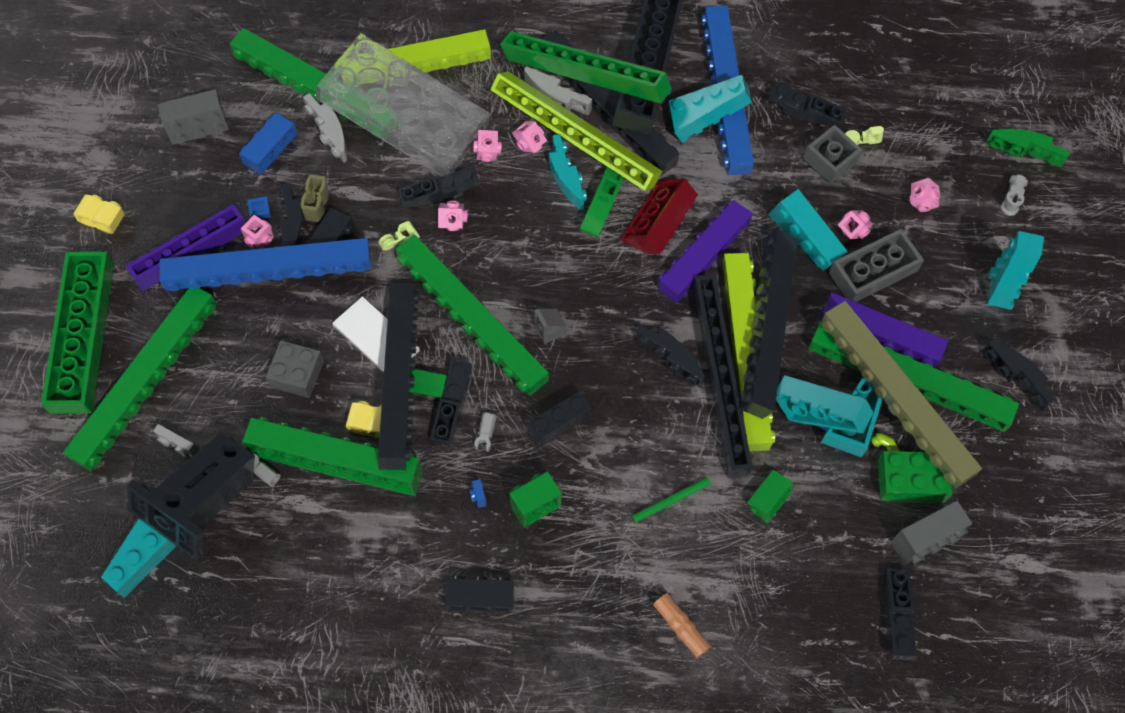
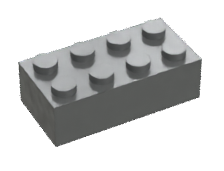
M900 229L834 261L829 274L845 298L857 302L918 272L924 259L904 231Z

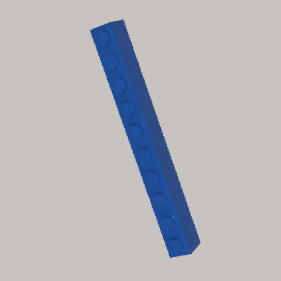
M728 5L705 7V13L701 15V24L705 26L703 36L704 41H707L708 44L706 45V56L710 57L708 69L709 72H712L711 85L739 76ZM742 108L732 115L727 114L722 117L718 124V134L722 135L721 151L725 153L723 166L727 168L728 175L751 174L754 164L745 108Z
M368 238L165 258L160 259V282L165 290L178 291L185 288L219 287L223 284L239 285L243 282L259 283L263 280L279 281L284 278H303L304 276L311 275L323 276L330 273L364 272L372 269Z

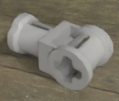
M1022 175L1010 177V188L1005 200L1001 204V211L1005 215L1013 216L1017 214L1019 206L1024 202V187L1027 186L1028 180Z

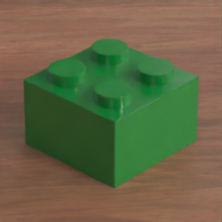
M548 472L544 474L538 473L530 479L529 483L517 485L512 489L510 505L525 528L561 507L562 493Z

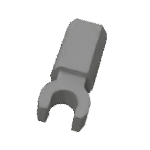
M490 413L482 414L478 431L479 437L474 443L475 449L478 450L480 443L487 444V452L491 449L489 438H492L496 415Z
M253 453L255 455L254 474L269 486H274L279 481L280 475L266 463L261 462L259 457Z

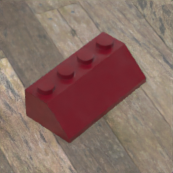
M685 178L658 180L620 240L645 254H660L665 249L669 239L674 235L678 225L684 220V216L689 208L693 206L698 196L697 192Z

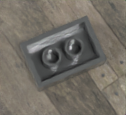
M216 89L157 104L162 124L172 145L229 130Z
M956 501L902 529L891 541V544L904 565L910 562L916 564L925 559V556L929 553L933 555L942 550L943 546L948 543L952 545L962 539L961 537L968 533L967 528L973 523L959 502Z

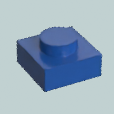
M267 196L247 200L250 218L253 215L260 219L271 217Z
M481 480L472 481L473 489H469L472 502L477 501L478 508L487 506Z

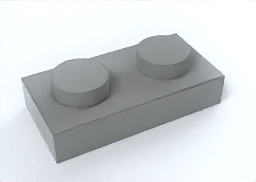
M159 424L153 430L158 437V442L166 447L169 444L175 447L174 450L184 457L187 454L192 457L199 451L193 443Z

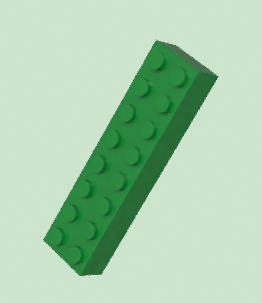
M107 252L65 253L41 405L50 414H93L114 262Z
M259 417V419L251 418L242 441L247 449L261 459L415 497L423 474L420 460L414 454H411V461H406V470H379V449L375 448L372 444L363 443L361 445L354 443L349 438H333L331 434L324 432L320 435L313 433L308 428H292L291 425L283 422L275 424L263 417Z

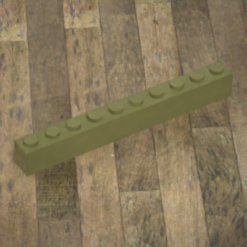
M844 301L826 312L821 321L825 331L830 333L834 337L837 346L847 353L850 362L859 368L863 378L875 388L878 397L884 399L888 404L890 412L900 419L903 428L916 439L918 447L925 450L930 457L931 463L944 474L947 483L957 489L976 476L982 470V467L848 303Z

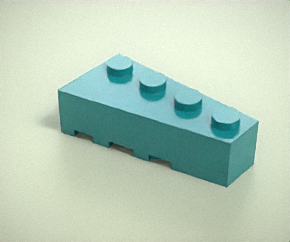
M740 75L669 100L674 131L682 143L688 141V137L696 133L698 135L703 132V129L713 123L715 125L720 122V119L727 114L732 115L752 103L749 86L743 76Z
M799 189L782 200L768 214L784 232L798 238L797 245L823 271L831 266L834 261L848 253Z
M1018 231L1016 236L1010 239L1008 248L1003 249L1001 258H997L995 267H991L988 279H991L988 305L1012 310L1014 298L1018 299L1020 296L1022 285H1026L1030 272H1033L1042 255L1044 236Z
M785 375L777 389L776 400L788 420L792 422L863 433L874 413L864 398Z
M862 378L852 395L866 399L874 412L865 431L857 433L829 428L821 441L822 444L862 457L868 448L882 403V399L876 394L875 388L864 378Z
M138 519L101 578L125 598L176 546Z

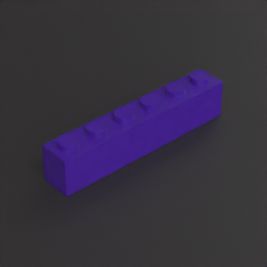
M735 200L729 205L726 204L720 211V215L710 221L706 231L702 230L697 235L695 243L693 245L689 244L685 248L684 255L681 258L677 257L673 261L672 268L668 272L664 271L658 279L660 281L658 290L678 303L693 287L695 276H702L750 224L753 213Z
M232 204L129 263L126 267L143 292L160 282V259L208 254L243 234L241 228L246 222L235 205Z
M831 293L819 321H822L826 312L846 301L883 347H889L894 352L911 356L918 362L928 363L933 368H936L940 363L948 340Z

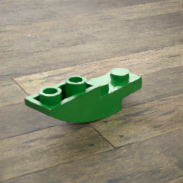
M1020 129L992 130L985 143L1012 156L1022 159L1026 153L1060 168L1070 151L1053 145L1054 138Z
M609 167L606 168L580 227V230L597 238L624 178Z

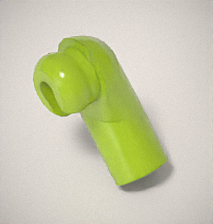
M876 433V436L871 438V442L875 447L883 445L888 451L900 452L894 439L883 433Z

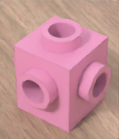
M525 121L512 132L518 141V147L524 152L535 153L547 141L544 131L535 121Z
M478 130L477 141L473 142V152L477 153V160H482L483 162L496 161L497 154H501V142H498V131Z
M930 178L911 183L910 203L920 212H927L939 207L940 191L936 183Z
M458 201L440 203L438 208V228H447L450 231H457L459 228H463L464 222H467L468 211L464 210V204H459Z
M860 210L847 212L843 216V220L838 224L844 235L850 239L866 237L870 232L869 228L873 225L870 221V216Z
M253 215L241 228L245 238L244 242L251 248L263 249L265 246H268L274 237L271 225L267 221Z

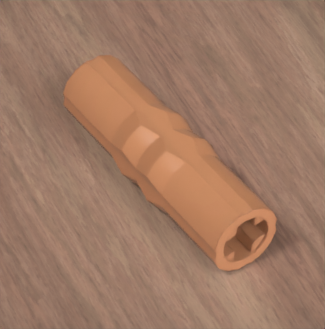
M668 593L664 594L653 604L667 621L670 628L675 631L676 635L696 658H699L711 647L695 624Z

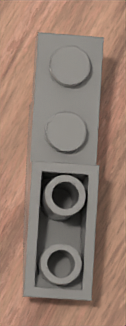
M525 67L524 77L527 84L569 111L573 109L586 115L590 114L592 98L573 92L569 88L560 87V79L553 75H547L537 69Z
M310 93L303 97L305 103L303 107L309 116L312 115L315 118L314 120L321 133L319 135L324 145L328 144L331 147L332 154L336 158L339 157L345 163L347 161L346 143L336 114L327 102L319 105Z

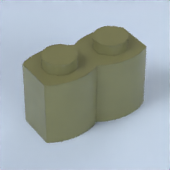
M311 174L305 183L306 192L301 199V208L306 221L320 222L325 214L324 205L329 198V190L324 176Z

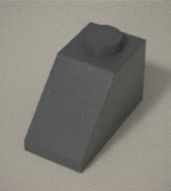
M557 309L534 310L535 329L543 344L566 335L567 320L563 314H559Z

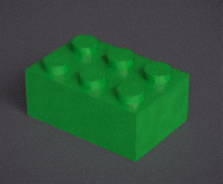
M883 451L878 458L880 500L945 503L952 496V485L947 483L941 470L931 463L930 457L926 452Z

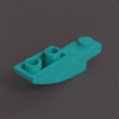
M553 135L554 152L549 153V166L560 190L578 209H584V201H587L585 189L581 188V184H583L582 174L577 172L576 166H571L570 158H566L567 146L566 142L562 141L561 135Z

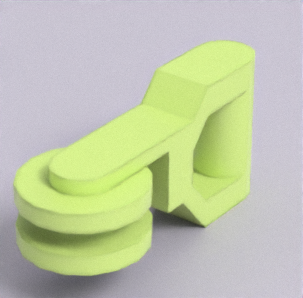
M881 126L870 127L862 132V136L855 130H850L845 134L857 145L863 143L876 144L882 142L884 128Z
M407 221L400 224L398 231L395 232L397 240L394 239L392 234H387L380 238L378 243L385 251L402 244L414 234L418 238L420 236L411 222ZM407 230L410 236H403L401 232Z

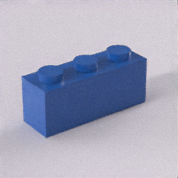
M275 113L266 121L261 130L254 134L252 140L242 147L239 155L243 164L262 175L297 135L295 124L280 114Z

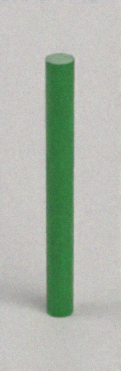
M706 477L633 514L632 519L637 523L711 485V482Z

